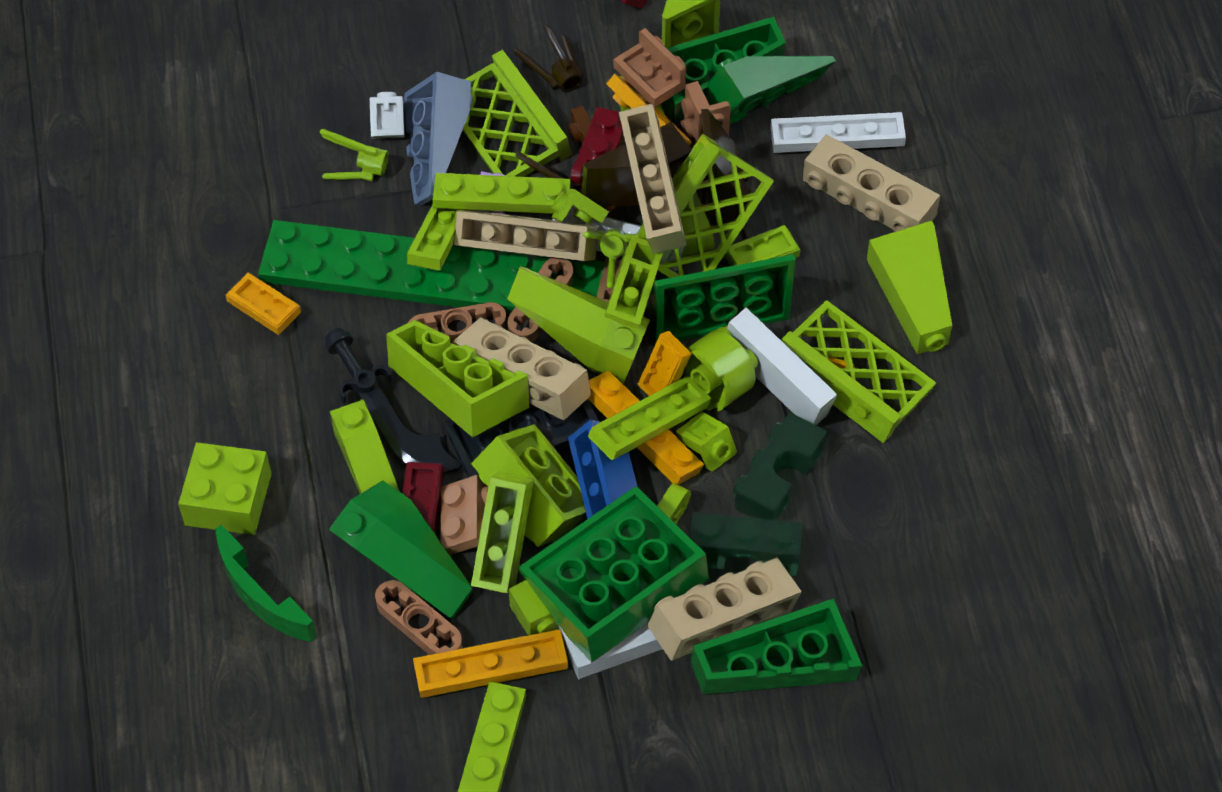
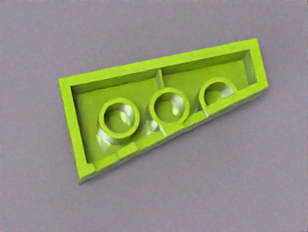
M416 320L386 334L389 367L470 436L474 437L529 408V378L527 374L519 370L512 373L504 369V363L497 359L485 360L476 355V349L466 344L464 346L455 345L450 342L449 336Z

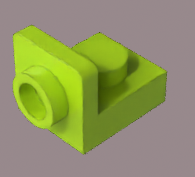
M569 189L567 193L562 191L551 207L555 210L551 218L558 222L564 220L571 207L575 208L572 214L590 225L592 220L602 223L609 211L575 189Z
M704 412L699 413L676 431L678 439L684 445L701 454L706 469L711 472L715 471L737 453L728 426Z

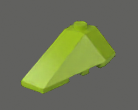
M522 266L518 270L507 298L588 369L598 374L609 370L624 384L650 319L642 317L640 326L636 329L606 318L605 313L608 302Z

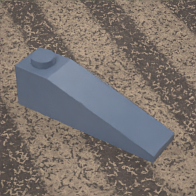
M435 72L404 93V132L410 133L411 144H408L406 150L407 156L413 157L414 165L410 172L414 205L422 206L433 199L436 173H446L472 106L473 99L470 94L471 81Z

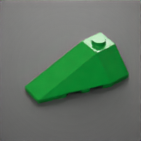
M746 56L736 61H733L732 58L727 59L715 68L717 73L708 82L709 106L728 101L731 107L730 125L746 118V112L752 110L757 105H760L763 109L784 92L789 95L821 78L836 60L833 56Z
M384 480L351 499L329 528L332 533L403 583L452 620L474 591L457 564L438 540L434 531L424 520L413 501Z

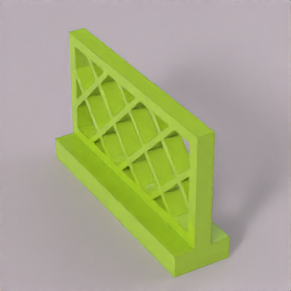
M503 49L492 55L494 61L492 64L464 79L471 81L470 94L473 101L462 131L493 174H502L500 171L502 160L518 162L516 169L505 176L524 177L535 170L518 159L516 153L505 152L509 140L524 142L521 153L541 165H545L556 157L564 161L573 155L567 136ZM491 76L496 78L495 90L480 89L481 83ZM477 96L492 98L489 109L474 108ZM498 100L512 101L511 112L497 111ZM471 115L486 117L482 129L468 126ZM492 119L508 120L505 131L489 130ZM514 121L527 122L529 124L527 134L512 133ZM486 138L502 139L499 150L485 149ZM531 143L541 144L547 148V151L538 156L527 155Z
M702 134L672 179L680 217L688 215L692 217L694 231L684 233L685 239L696 238L699 254L680 258L679 250L675 248L673 249L675 260L660 262L658 271L670 278L683 276L682 265L699 260L702 268L701 272L714 270L774 180ZM722 156L730 161L732 174L714 178L712 166L718 157ZM736 166L740 167L744 171L737 173ZM708 174L709 180L703 181L706 175ZM754 176L762 181L754 193L742 196L739 179ZM734 180L737 197L718 201L715 185ZM710 186L713 203L695 207L693 195L696 190ZM688 202H689V207H690V208L684 210V208L686 207V205H687ZM738 204L740 215L736 221L723 224L720 208ZM715 209L718 225L699 230L696 213ZM643 223L636 234L640 235L642 239L647 240ZM729 230L725 236L724 231ZM719 232L721 243L718 248L703 252L700 236ZM677 266L678 272L674 271L670 267Z
M828 300L794 332L789 331L781 340L837 394L833 405L882 443H885L892 435L894 429L936 385L934 380ZM825 314L837 322L838 328H822L821 318ZM801 337H817L818 347H811ZM824 337H840L842 348H826ZM848 338H858L864 343L865 349L849 348ZM828 357H844L846 368L837 367L828 360ZM852 358H867L869 369H854ZM875 358L886 359L892 364L893 370L877 369ZM856 378H871L873 389H866L856 381ZM879 379H895L897 390H881ZM903 379L914 380L922 388L919 391L905 390ZM883 399H899L901 410L896 412Z

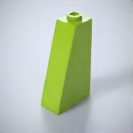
M932 220L869 240L867 261L916 354L927 351L935 352L948 345L952 321L935 225Z

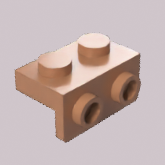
M646 28L639 31V43L613 59L614 68L650 104H653L654 108L685 89L687 70L683 60L679 56H674L665 48L663 41L658 36H653Z
M698 81L686 84L685 99L681 100L684 120H681V129L692 141L693 146H695L700 138L701 109H709L729 135L731 107L728 101L709 106Z
M478 475L442 486L440 542L449 555L478 546L488 486L482 482Z

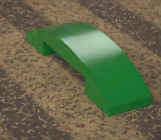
M222 525L217 527L216 538L225 571L233 588L247 607L276 630L299 640L314 641L317 636L313 620L291 597L277 605L244 570L249 566L244 548Z

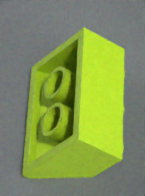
M535 424L497 436L471 463L479 473L482 482L489 486L490 477L497 472L534 479L525 536L534 542L537 547L557 540L587 518L578 477Z

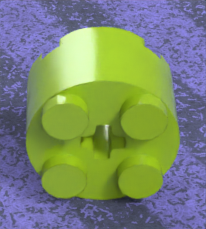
M720 327L717 330H713L687 348L691 356L683 373L684 376L688 375L712 398L706 410L710 411L713 408H718L717 411H721L753 388L756 380L754 369L758 366V360L751 350L743 348L727 328Z

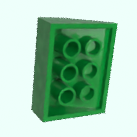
M794 254L655 281L647 301L648 319H650L649 322L655 343L660 334L670 331L679 341L703 337L713 330L728 326L729 322L745 308L753 313L763 324L790 320L795 270Z
M637 486L519 566V571L563 632L591 663L647 624L653 615L655 605L660 600L668 596L675 598L686 594L692 587L703 584L709 579L706 553Z

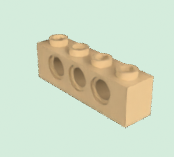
M649 104L621 111L619 116L646 237L652 253L655 254L687 246L659 120L654 106Z
M827 134L804 161L803 181L807 182L812 188L831 195L840 203L849 205L864 213L869 219L877 220L888 226L894 232L931 221L937 215L939 194Z
M464 210L457 211L454 245L588 261L596 259L598 239H588L583 234L586 231L599 230V225L566 221L558 222L549 219Z
M481 317L453 341L455 345L464 346L466 344L476 349V355L489 361L494 358L503 362L504 369L512 373L519 370L527 374L529 378V403L562 420H565L591 396L588 373L581 365L572 363L558 356L553 351L546 350L530 342L527 338L519 337L505 330L502 326L493 324Z
M778 558L765 563L757 561L737 574L727 573L716 582L706 586L703 584L696 585L681 596L675 598L673 596L665 597L655 605L653 615L647 626L672 661L692 653L694 645L790 613L802 591Z

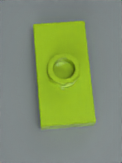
M783 225L731 245L724 256L730 266L791 254H794V257L797 258L800 256V248L787 227Z

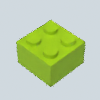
M196 442L178 503L184 525L213 530L222 525L228 532L255 535L272 474L267 452Z

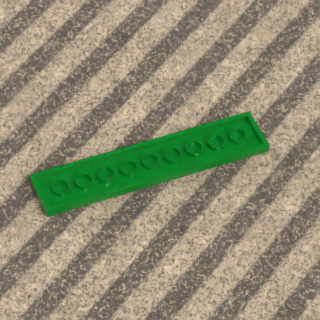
M273 220L258 277L264 283L458 308L493 302L501 305L505 309L506 314H511L516 306L507 298L520 266L538 273L544 263L552 257L453 244L441 270L427 269L407 264V253L415 239L413 237ZM567 259L573 266V283L570 287L597 297L605 262ZM559 270L556 274L552 273V279L555 280L559 275L564 276V271Z

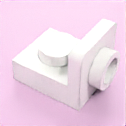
M381 92L377 94V97H370L372 139L405 138L404 101L402 96H396L394 92Z

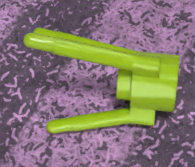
M326 129L320 130V134L324 139L359 152L357 167L362 168V172L324 173L322 175L324 180L363 179L372 182L374 175H384L389 151L364 145Z
M609 229L606 232L602 230L584 232L583 236L585 238L600 240L601 251L605 256L609 257L606 284L608 288H612L614 285L617 258L625 253L632 235L641 238L640 235L633 234L632 232L624 233L619 229Z

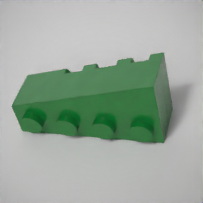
M834 599L694 645L690 657V663L703 695L856 681L862 668L861 661Z

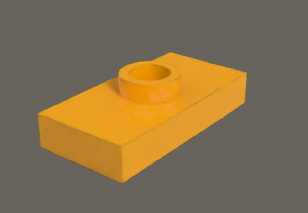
M249 272L226 294L227 302L278 335L301 313L300 305Z
M670 331L660 334L638 382L639 387L648 396L680 380L691 356L690 351Z

